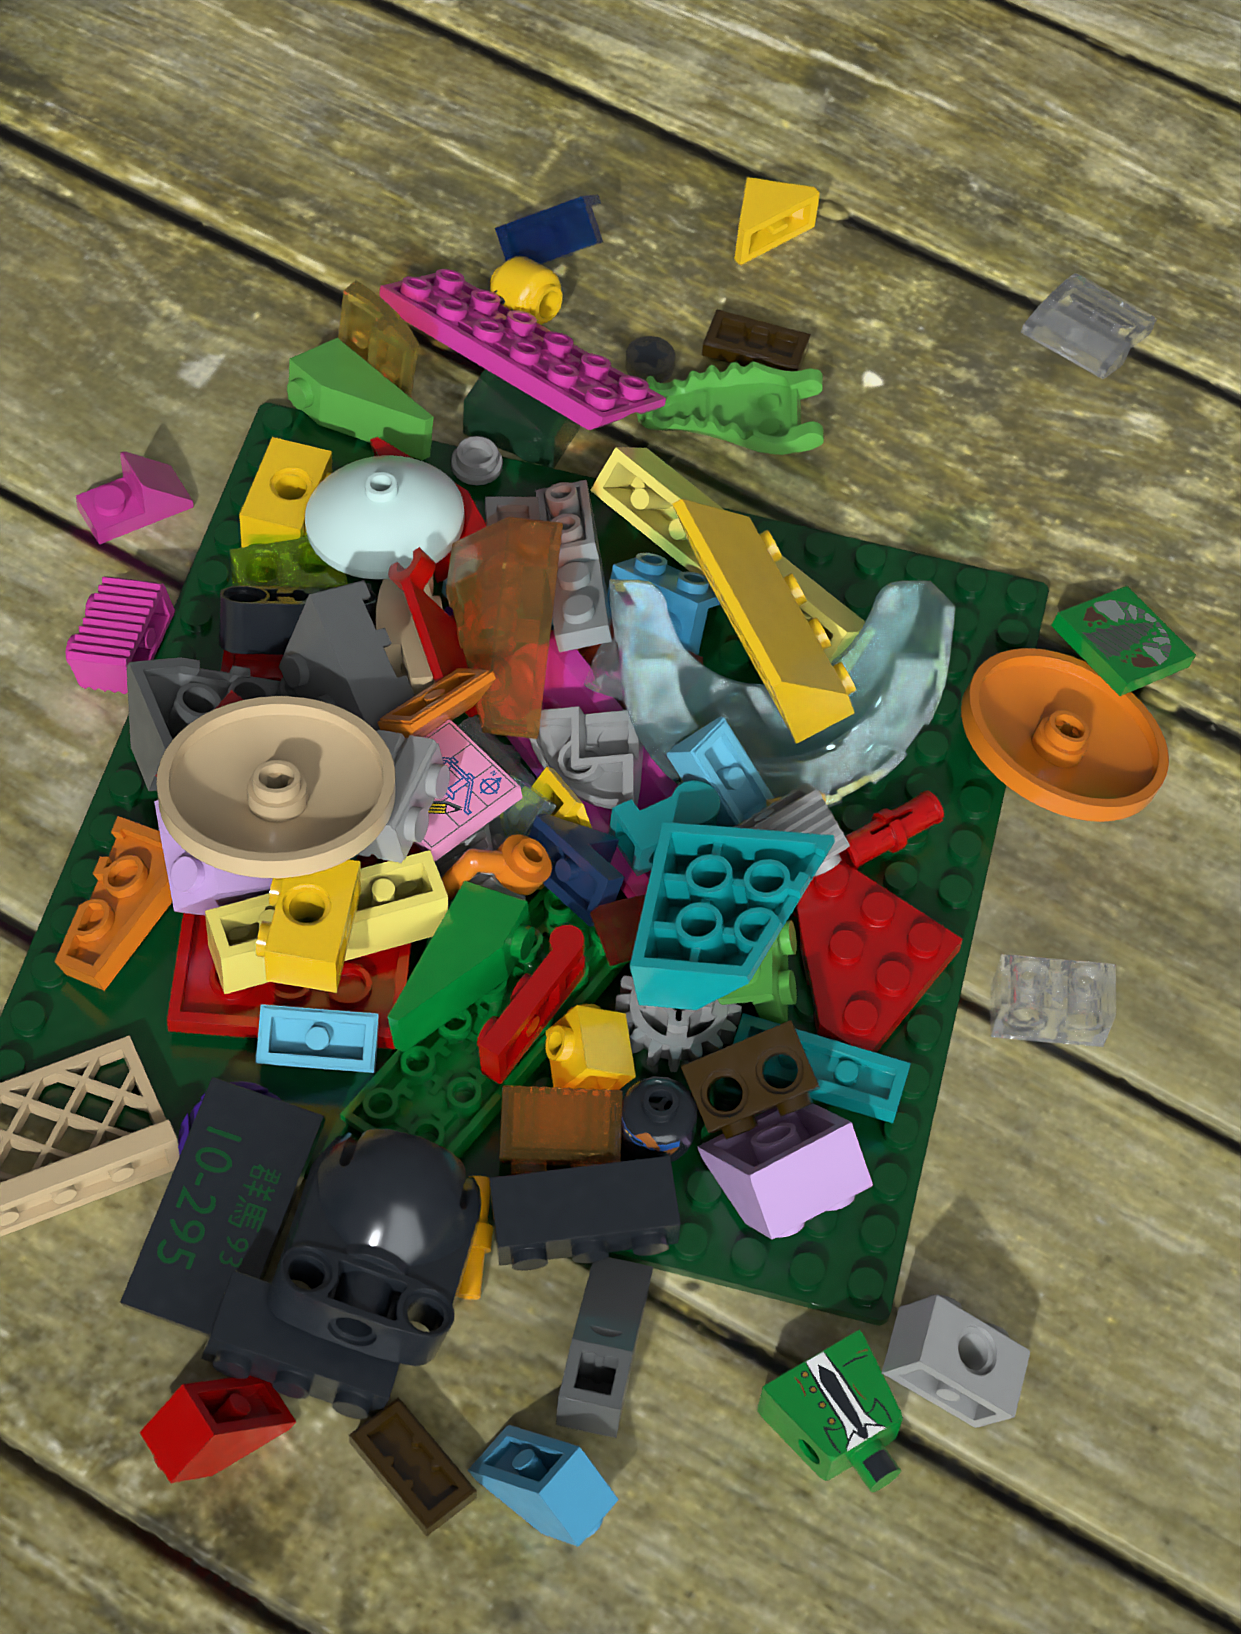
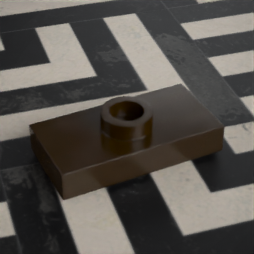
M716 309L703 342L702 356L728 363L737 362L743 367L751 362H756L774 369L800 371L809 347L811 334Z
M399 1397L349 1434V1443L426 1536H429L477 1498V1490Z

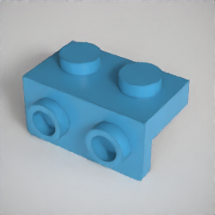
M639 553L635 558L613 565L607 594L611 617L610 627L685 662L697 658L708 608L720 605L706 577L699 573L682 572L667 565V560L664 557L652 553Z

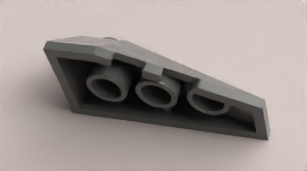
M182 657L129 662L126 672L131 749L148 791H157V777L155 775L158 772L161 758L172 740L190 723L202 715L213 711L231 690L243 700L270 696H299L285 682L284 678L281 681L252 677L250 676V668L232 666L230 673L200 668V660Z

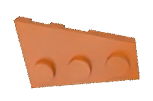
M119 816L111 830L116 840L108 857L99 858L93 872L98 882L91 898L78 906L55 959V963L65 975L104 991L172 903L160 831Z

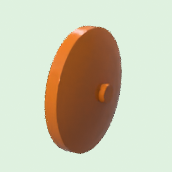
M1021 648L1001 652L987 659L977 669L962 697L961 718L963 727L976 754L987 768L1005 785L1020 796L1046 810L1085 821L1105 822L1125 819L1139 813L1148 806L1167 776L1169 768L1167 744L1159 725L1149 710L1132 692L1119 696L1087 662L1075 657L1034 648Z

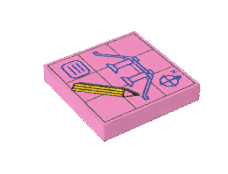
M450 719L424 737L434 739L439 744L444 765L448 766L450 772L449 786L445 796L442 799L435 798L428 811L429 823L424 839L420 843L413 842L422 852L430 850L434 861L441 858L522 799L521 787Z

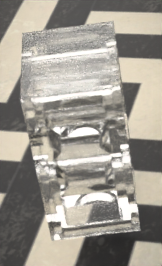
M1001 954L991 985L990 1037L1104 1047L1117 1014L1115 964Z

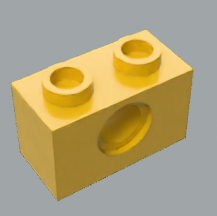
M275 437L271 438L239 514L242 548L302 562L309 545L305 525L307 503L316 487L327 476L332 474V451Z
M348 859L339 865L313 874L272 878L269 905L275 906L271 922H261L256 943V956L264 957L266 981L337 993L361 894L360 861ZM303 917H314L318 919L317 921L312 923H301L297 921L298 919Z

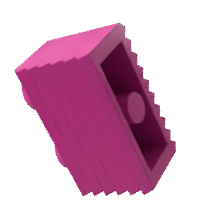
M108 576L102 577V584L98 585V592L92 593L87 599L85 617H83L82 625L79 626V633L71 635L66 645V661L70 665L79 686L84 689L90 687L95 691L99 688L104 692L109 689L113 693L119 691L124 695L128 692L126 672L128 663L154 659L175 613L164 583Z

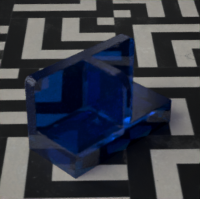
M599 195L580 196L495 227L505 261L516 256H524L542 265L556 259L572 256L573 253L603 243L592 207L601 204Z

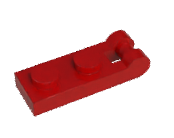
M562 925L552 931L550 935V953L533 975L526 973L521 977L512 992L511 1003L499 1018L497 1016L491 1017L483 1026L477 1039L481 1073L502 1084L585 974V957L583 955L584 935L579 928L573 925Z

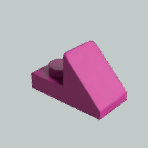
M123 451L120 452L122 478L76 495L77 509L99 545L194 507L192 498L171 465Z

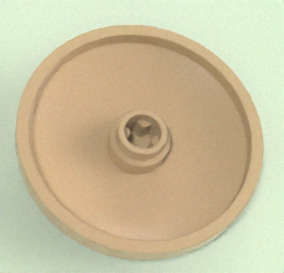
M270 696L242 700L202 715L185 727L169 744L161 758L157 772L159 811L162 821L173 839L193 857L212 867L233 874L258 878H287L313 874L339 865L354 857L368 847L383 831L390 819L395 803L394 761L389 748L381 736L368 723L345 709L319 700L291 696Z

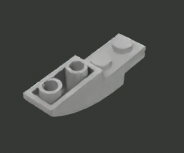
M587 480L573 483L562 482L549 488L536 490V497L539 499L542 551L548 574L554 634L558 650L563 652L612 642L609 603Z

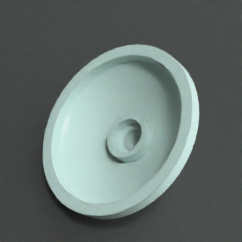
M393 455L364 458L336 470L316 487L310 496L305 511L308 540L316 554L331 567L343 573L366 579H390L388 577L390 566L398 562L406 569L413 560V551L418 547L429 555L436 564L454 548L462 534L465 521L461 493L455 483L444 472L423 461Z

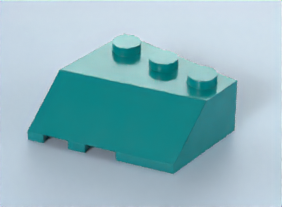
M662 822L630 963L638 1004L698 1010L748 984L835 843L834 835Z

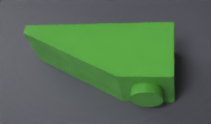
M335 338L289 359L288 399L297 409L302 410L318 425L370 442L372 438L379 437L405 454L420 460L430 457L434 417L339 338Z

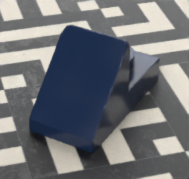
M548 814L536 815L528 837L542 844L552 864L551 874L543 884L589 927L606 924L625 878L610 864L619 840L613 835Z

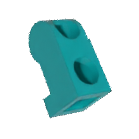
M692 780L676 787L671 797L642 810H639L633 800L630 799L612 808L608 834L613 835L619 840L617 848L638 877L652 869L662 822L716 826L717 816L720 811V797L711 785L702 781Z

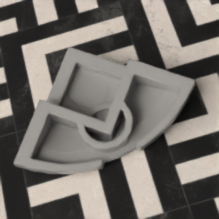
M578 706L526 712L529 739L539 762L544 769L546 766L554 768L580 800L595 806L612 809L632 799L637 806L641 785L644 716L639 709L584 714Z

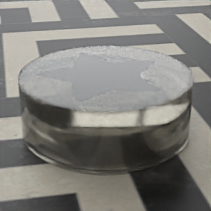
M644 336L635 339L629 344L626 350L625 368L629 376L639 377L643 380H646L648 376H654V379L659 383L665 382L672 376L675 366V350L669 342L655 336Z

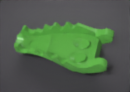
M733 362L723 372H719L715 365L708 366L707 370L703 373L690 371L685 381L674 379L669 383H659L654 379V376H648L645 380L649 384L650 389L666 398L663 407L644 414L637 413L638 422L649 430H682L728 441L760 453L777 455L812 450L824 443V429L820 423L809 421L801 424V399L818 395L823 389V375L817 369L784 371L756 362H751L745 367H741L737 362Z

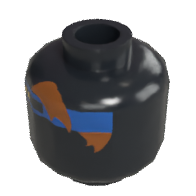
M658 1076L640 1080L629 1088L621 1103L619 1136L624 1148L638 1160L670 1156L671 1162L684 1155L694 1140L698 1107L692 1093L682 1083L669 1077Z

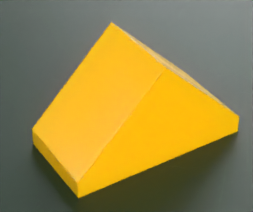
M747 177L734 260L739 265H742L815 227L820 192L811 186Z

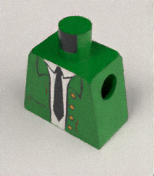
M860 1329L762 1386L757 1407L758 1413L820 1479L825 1481L831 1480L853 1466L869 1491L876 1492L891 1483L901 1473V1469L885 1446L897 1438L903 1421L902 1413Z

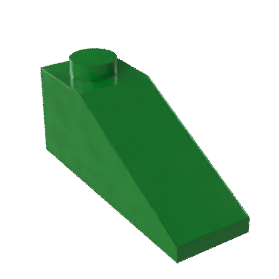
M468 881L463 882L387 1017L395 1049L404 1052L409 1050L508 979L518 959L525 960L533 947L536 933L535 928L531 926L527 901Z

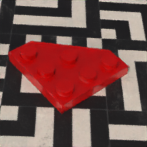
M842 860L831 870L813 877L793 910V916H796L801 939L799 946L807 985H810L815 1009L813 1016L817 1035L876 1053L960 951L963 941L961 937Z

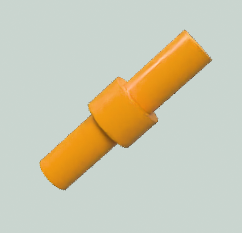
M469 1176L475 1178L480 1188L481 1212L458 1298L477 1300L481 1298L485 1253L491 1252L493 1226L488 1224L490 1180L484 1176Z

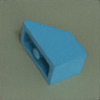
M511 1425L506 1426L468 1469L476 1481L541 1534L577 1547L599 1529L605 1515L619 1500L580 1446Z

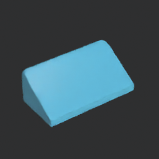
M724 717L715 719L676 744L667 753L668 759L683 782L692 780L702 781L711 785L717 791L720 797V811L717 816L716 826L734 827L741 824L745 819L750 818L753 814L767 807V799L774 798Z
M261 1004L256 1063L374 1073L376 1072L379 1014Z

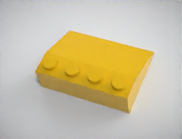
M680 499L672 503L701 570L796 744L854 714L855 712L848 695L857 691L843 663L839 662L832 666L824 650L832 645L818 618L815 617L807 621L799 606L806 603L807 600L794 575L791 573L782 577L775 562L783 558L770 532L766 530L759 534L748 516L686 499Z

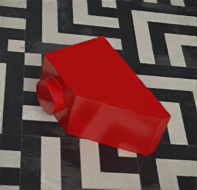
M252 1376L244 1379L231 1377L182 1384L139 1432L153 1454L156 1465L164 1472L169 1482L176 1483L214 1476L289 1431L296 1424V1420L278 1392L273 1388V1384Z

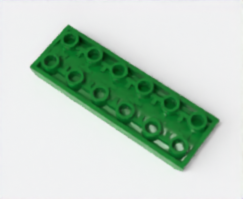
M544 886L528 904L531 926L535 928L536 933L533 947L525 960L518 959L508 979L406 1052L397 1050L340 1113L341 1120L362 1134L371 1129H391L420 1136L449 1150L459 1159L548 1057L545 1049V1031L576 1005L593 1004L630 962L639 926L612 909L606 924L589 927L553 892ZM562 925H573L579 928L584 935L583 955L585 957V974L502 1084H499L481 1073L479 1047L477 1046L478 1036L485 1023L493 1016L499 1018L511 1003L512 992L521 977L526 973L533 975L550 953V935L552 931Z

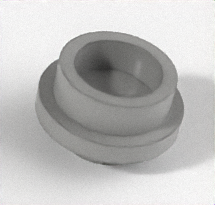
M474 436L463 440L455 449L451 458V468L454 475L462 482L471 485H484L494 481L500 475L503 461L501 453L491 440Z

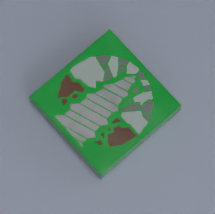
M1128 586L1060 611L1051 624L1053 629L1119 696L1189 668L1196 656Z

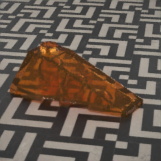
M507 517L452 543L446 595L449 606L453 609L460 648H463L468 669L493 671L496 680L475 704L483 733L538 739L563 523Z

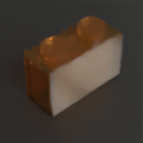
M503 1086L499 1164H511V1174L517 1175L547 1171V1166L574 1168L620 1162L622 1090Z

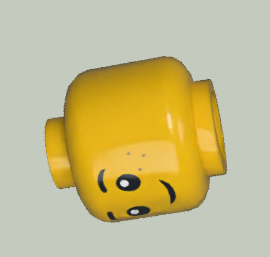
M516 256L506 261L494 271L490 279V292L500 297L501 305L511 311H523L533 315L540 325L551 321L561 308L563 294L558 275L528 257Z

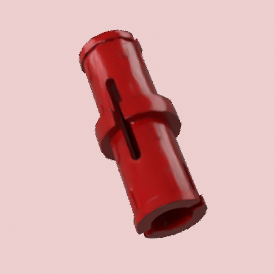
M925 790L917 797L893 810L886 808L874 813L870 823L845 836L850 847L839 853L841 860L857 870L859 866L886 851L893 853L905 848L909 838L943 821V807L932 792Z

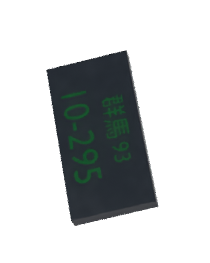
M212 1077L120 1303L124 1307L208 1337L223 1292L233 1270L260 1280L264 1279L326 1122L324 1115Z

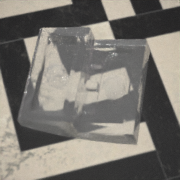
M1074 273L1038 306L1024 323L1021 333L1104 379L1124 364L1133 346L1151 334L1157 318L1085 277Z

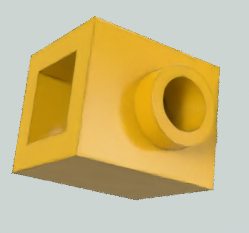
M594 1004L576 1005L545 1031V1049L550 1059L553 1087L556 1095L604 1102L636 1077L625 1013L602 1010Z

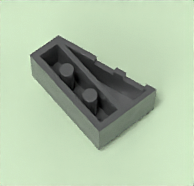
M363 580L309 594L278 666L283 678L299 697L319 700L345 709L368 723L377 732L380 730L377 722L380 721L381 717L415 695L406 675L396 677L384 649L390 646L392 642L385 628L375 629L363 600L371 597L366 583Z

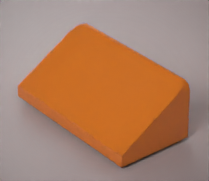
M458 668L381 717L380 721L377 722L379 728L384 731L401 733L405 738H408L409 735L425 737L449 719L452 721L472 708L496 680L494 672Z

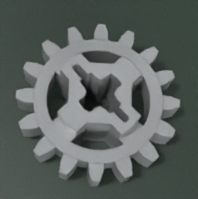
M623 976L620 988L621 995L616 996L615 1012L626 1014L632 1054L644 1048L649 1051L647 1065L653 1067L660 1058L668 1059L670 1072H677L680 1060H688L690 1063L702 1058L703 1054L709 1055L723 1049V1044H733L737 1030L736 1025H739L742 1006L737 1004L721 1005L718 1000H715L698 1010L680 1009L682 1011L681 1021H676V1010L674 1008L639 1005L633 978L631 976Z

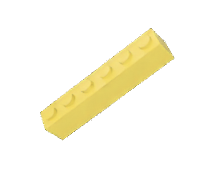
M615 447L590 491L690 572L704 575L672 503L680 499H686L724 509L649 449ZM782 556L783 559L775 562L782 577L792 573L807 600L806 603L799 606L806 620L809 621L817 617L832 645L824 650L831 665L842 662L848 672L875 629Z

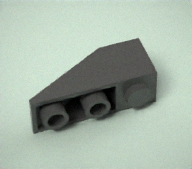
M610 1257L592 1262L559 1392L556 1425L617 1438L653 1273L652 1266Z

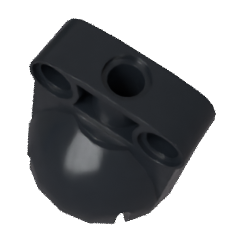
M371 1129L364 1132L358 1141L351 1133L336 1137L311 1166L275 1275L268 1288L267 1302L270 1310L278 1319L316 1337L367 1355L415 1367L427 1364L436 1356L454 1322L455 1304L480 1219L481 1195L475 1178H466L463 1163L449 1150L420 1136L391 1129ZM291 1280L302 1281L311 1289L300 1288ZM410 1321L424 1325L429 1332L419 1330Z

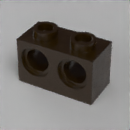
M791 1020L681 1066L708 1133L713 1134L722 1130L726 1140L758 1127L755 1116L777 1107L780 1117L813 1104L809 1093L820 1089ZM776 1055L790 1056L795 1060L798 1067L796 1080L786 1088L779 1089L770 1086L764 1076L766 1063ZM729 1077L736 1079L743 1091L740 1104L728 1112L717 1110L710 1100V1090L713 1084L721 1078Z

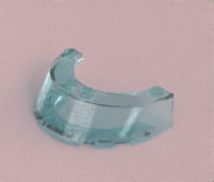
M610 579V606L622 692L627 712L638 738L650 757L678 786L684 782L668 759L667 753L676 744L715 719L724 717L774 798L788 795L801 785L809 783L817 788L818 791L825 793L826 804L828 807L842 803L841 797L856 791L870 781L876 784L890 773L908 755L905 750L918 735L924 723L929 725L940 702L950 660L955 606L931 581L892 582L881 589L859 634L837 658L830 662L832 666L842 662L857 691L848 695L855 713L796 744L765 685L743 683L723 677L702 665L687 651L673 628L667 611L666 599L657 586L644 580Z

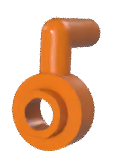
M516 834L509 836L496 850L474 848L467 850L442 876L441 880L448 895V900H452L457 895L464 881L469 882L478 872L493 873L497 880L509 891L519 895H529L534 893L549 878L552 864L542 844L528 836Z

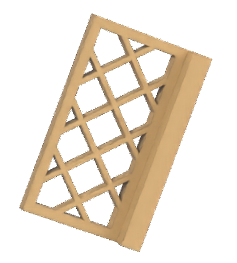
M130 1036L0 1083V1104L4 1103L19 1109L8 1130L0 1129V1168L11 1148L38 1156L32 1170L16 1177L0 1171V1237L174 1171L180 1156L177 1137L169 1119L166 1120ZM122 1058L125 1059L130 1070L120 1089L93 1080L100 1066ZM60 1082L74 1087L75 1090L66 1107L62 1110L37 1101L44 1087ZM135 1085L140 1093V1096L131 1093ZM87 1092L114 1101L102 1123L75 1114ZM125 1105L147 1112L153 1124L133 1133L114 1128ZM30 1113L57 1122L45 1145L18 1136ZM68 1126L96 1135L88 1150L73 1155L57 1149Z

